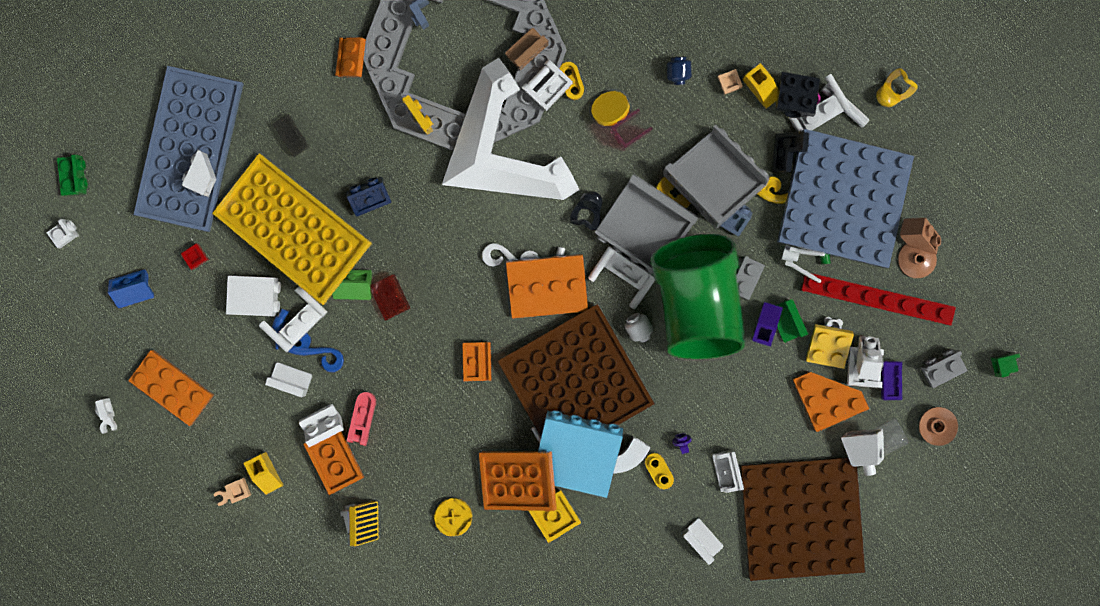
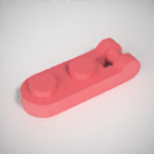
M363 392L356 399L347 442H358L360 445H367L376 406V398L370 392ZM356 429L362 430V435L356 434Z

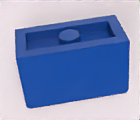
M145 269L109 280L108 294L118 308L154 298V293L148 285L149 274Z

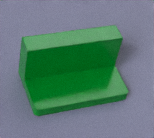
M788 299L776 305L783 307L777 326L783 342L786 343L797 337L808 335L793 299Z

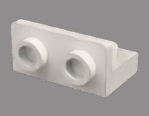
M333 404L299 420V425L304 430L305 442L309 447L344 430L342 418Z

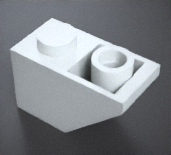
M198 150L191 158L189 171H186L183 175L182 186L209 197L217 179L208 155Z
M859 336L856 363L858 379L878 381L883 366L879 338Z

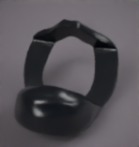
M596 191L583 193L577 206L571 213L570 222L574 225L584 224L593 231L597 230L601 220L600 210L603 202L601 195ZM581 209H588L594 213L592 224L584 219L577 220Z

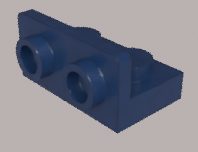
M382 177L370 178L366 181L367 183L353 185L347 190V199L356 217L392 203Z

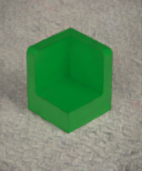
M1009 353L991 358L995 377L1003 378L1010 376V373L1018 372L1016 358L1020 357V353Z

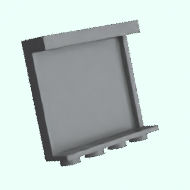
M717 125L713 127L711 133L673 165L671 163L664 168L663 173L668 181L715 229L766 187L770 179L766 171L759 168L753 158L746 155L741 150L739 144L735 141L733 142L728 137L726 131Z
M634 174L595 233L597 234L596 238L605 244L609 242L613 245L612 248L620 254L624 252L630 256L628 259L636 265L642 264L645 266L644 270L654 276L651 264L652 254L664 244L685 237L697 221L698 216Z

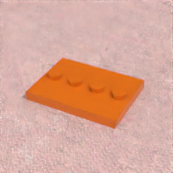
M583 254L506 261L512 319L584 312L588 310Z
M482 451L479 453L484 510L554 511L557 509L552 451Z

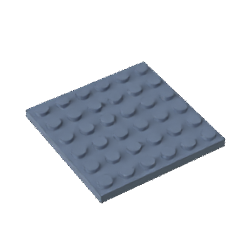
M803 129L802 132H809L808 152L797 153L777 242L812 251L824 252L828 255L878 267L889 268L914 156Z

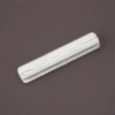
M827 83L822 88V92L827 97H831L834 93ZM848 100L851 107L844 112L860 127H864L869 122V118Z

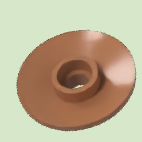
M907 244L901 248L898 254V265L901 271L911 278L926 277L936 266V254ZM918 255L922 257L920 263L916 260Z
M934 407L922 415L919 422V431L926 442L942 446L950 443L955 438L958 432V422L950 410ZM936 422L939 423L938 429H934L933 427L934 423Z

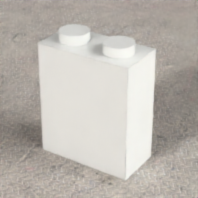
M228 276L226 314L277 316V312L280 311V302L277 301L278 293L281 291V283L278 282V278Z

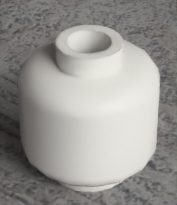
M635 313L627 318L625 329L633 341L643 343L651 338L653 326L646 315Z

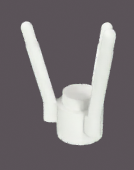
M786 245L781 259L786 261L785 265L820 283L821 280L797 266L793 261H798L799 254L824 256L825 253L798 249Z

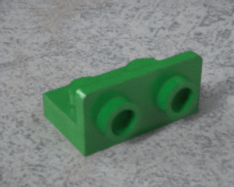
M74 154L71 157L57 158L61 196L87 194L88 182L84 174L86 163L83 156Z

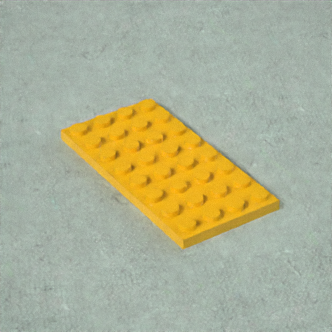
M260 153L212 213L322 305L326 303L372 244Z

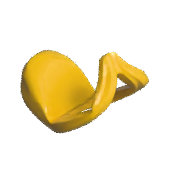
M898 68L889 74L885 83L878 89L876 97L882 106L893 107L900 101L912 96L918 86L913 80L908 79L903 69ZM902 75L904 81L910 87L906 92L898 95L892 90L891 83L895 78Z

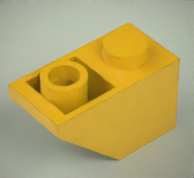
M760 63L747 73L742 80L764 108L767 109L777 101L778 88L772 76Z
M267 452L243 463L252 481L265 495L284 486Z

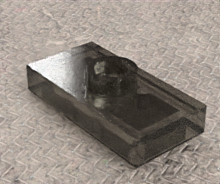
M289 114L273 124L293 157L310 148Z

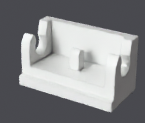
M728 450L712 454L720 491L729 493L744 490L735 451Z

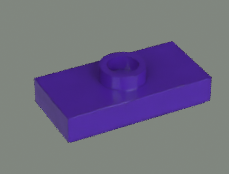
M883 361L881 369V400H902L901 361Z

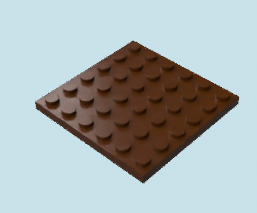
M598 304L498 360L541 438L547 411H559L568 416L577 415L586 420L593 419L607 425H619L655 404Z
M848 457L740 465L744 488L742 493L750 581L865 573L857 466L851 465Z

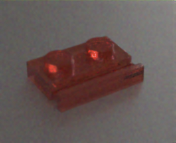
M395 274L370 285L371 292L385 321L411 309Z

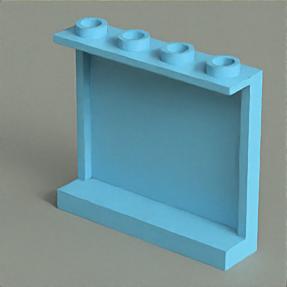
M547 411L539 451H552L554 485L607 498L623 437V428L616 424H603L598 420L582 419L577 415L568 416L559 411Z

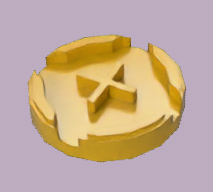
M609 91L595 99L591 112L598 124L614 126L618 124V121H623L627 117L630 105L623 93Z
M460 498L445 499L438 505L435 511V525L446 536L462 535L472 523L473 515L471 508Z

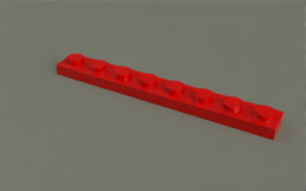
M813 273L811 274L821 280L820 283L806 275L803 277L800 289L803 292L952 326L956 309L954 306Z

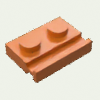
M361 37L340 38L335 76L362 77L366 39Z
M491 342L463 343V381H491Z

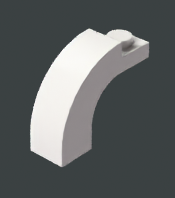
M633 436L627 447L618 453L613 473L626 472L636 467L645 458L651 447Z

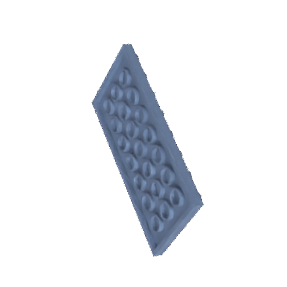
M167 66L133 215L210 232L214 217L212 213L216 208L243 89L242 82ZM198 150L208 155L217 179L209 197L182 186L183 175L186 171H189L191 158Z

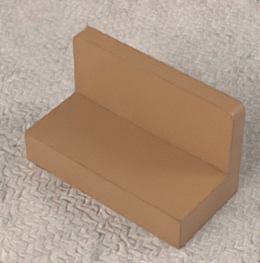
M531 28L505 54L521 71L549 45L548 40L541 36L534 28Z

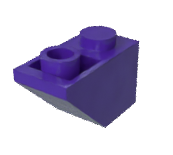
M764 302L752 341L771 347L783 307Z

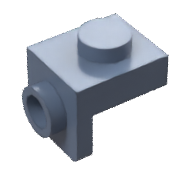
M413 0L412 4L409 5L414 14L411 18L416 26L420 25L424 30L429 27V23L420 9L427 6L429 1Z

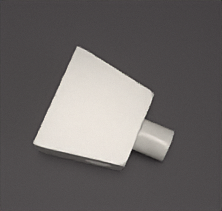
M883 429L845 433L841 439L851 465L854 467L863 466L865 476L875 475V465L880 464L884 460Z

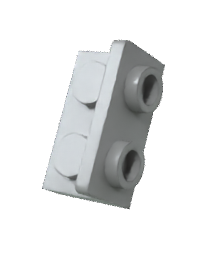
M745 255L742 259H738L739 265L736 275L740 297L749 300L765 265Z
M949 349L942 353V357L938 359L936 357L931 358L925 362L926 365L922 366L921 369L931 388H935L968 371L960 357L962 355L961 351Z

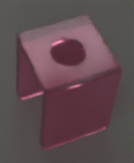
M639 108L610 128V132L623 151L643 139L653 130L652 127L648 128L627 144H625L617 132L618 128L639 115Z

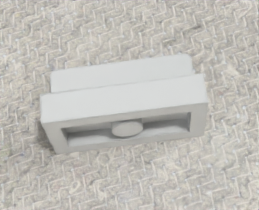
M276 363L272 376L267 378L265 385L304 397L311 382L312 374L282 363Z
M699 518L681 532L708 565L714 561L713 556L723 548L721 542Z

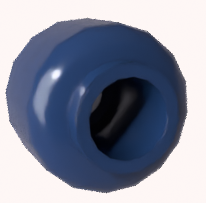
M686 56L671 57V60L667 62V79L674 81V85H683L685 80H689L692 77L691 61L686 59Z

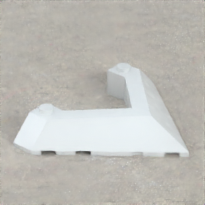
M499 58L484 66L481 70L442 185L564 200L577 192L579 188L562 157L557 158L546 166H539L491 154L503 101L520 90L512 75Z

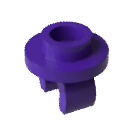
M686 433L677 434L672 440L673 445L679 446L682 454L689 453L687 444L692 441L691 436Z

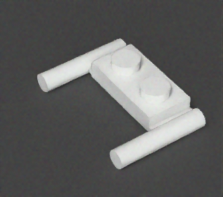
M832 74L826 76L825 80L834 95L816 106L814 117L805 115L801 118L788 117L797 132H802L803 129L814 130L851 107Z
M609 246L588 276V279L594 282L602 269L606 267L639 289L629 304L633 309L637 308L655 281L654 276L646 272L644 268L634 264L626 256L616 252Z
M300 286L296 288L295 292L308 305L286 324L279 333L265 321L259 325L286 353L327 314V311Z

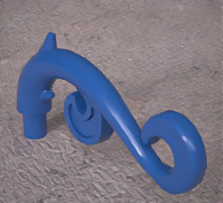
M283 308L279 315L275 317L272 328L277 333L285 326V318L289 311ZM308 333L300 339L302 342L301 346L294 345L288 351L289 353L302 356L322 353L334 354L336 361L333 364L327 362L326 356L321 358L322 366L327 372H337L344 363L343 355L337 349L329 347L309 348L311 337ZM275 342V349L278 350L280 346Z

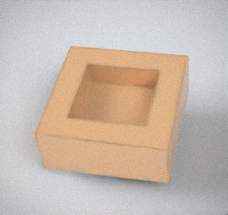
M736 69L717 77L724 95L743 88Z

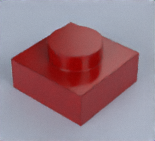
M198 243L181 253L191 270L196 269L209 260Z

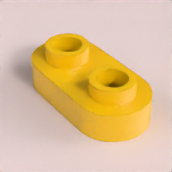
M565 62L559 69L564 74L566 70H571L572 75L567 77L573 81V84L565 91V94L570 100H579L584 94V86L578 68L572 62ZM577 88L578 93H571V89Z
M658 453L648 454L645 458V466L655 484L660 489L670 488L673 485L674 477L663 457ZM657 460L658 465L652 466L651 462ZM664 476L668 478L666 483L661 482V478Z

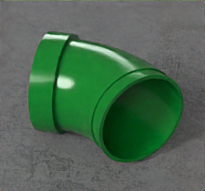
M698 234L682 237L659 247L651 256L654 279L661 289L666 340L668 342L667 352L674 357L683 359H712L741 351L745 347V342L743 339V320L736 275L739 262L735 242L723 235Z

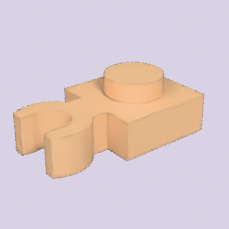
M244 478L225 485L226 491L219 490L213 494L214 497L217 495L223 496V501L219 502L218 506L224 505L229 499L231 503H235L251 496Z

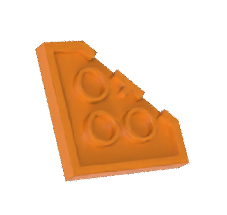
M810 371L792 379L815 432L869 410L862 391Z

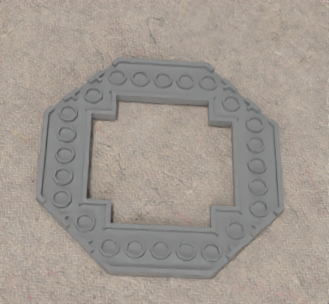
M381 0L366 38L363 61L391 123L396 130L454 151L466 114L409 93L415 75L398 68L414 26V21L411 18L414 14L409 7L413 0ZM432 0L440 4L443 3V0ZM486 0L519 13L513 27L514 32L525 35L531 28H534L541 36L548 40L549 44L521 71L518 69L514 80L520 90L507 98L504 108H501L494 143L540 123L545 109L521 87L525 83L528 84L545 66L544 63L548 59L560 68L567 49L544 0ZM550 71L533 90L537 93L554 73ZM408 94L412 100H418L423 108L420 110L422 115H428L433 122L431 126L433 132L427 135L403 101V98Z

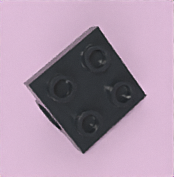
M781 72L776 110L783 111L785 116L790 118H801L804 115L814 117L816 114L820 78Z

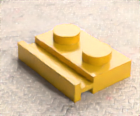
M408 94L403 98V101L427 135L433 132L431 128L433 122L428 115H422L420 112L423 109L417 99L412 100Z

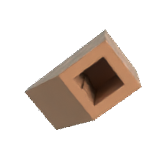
M907 218L903 220L900 236L905 243L917 249L937 254L938 246L941 245V237L927 218Z

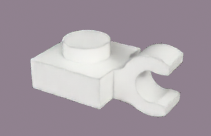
M110 398L96 401L95 412L100 417V420H103L100 425L101 433H107V425L111 426L112 431L117 430V424L113 419L115 415Z

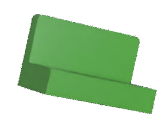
M351 270L333 292V298L371 300L372 270Z

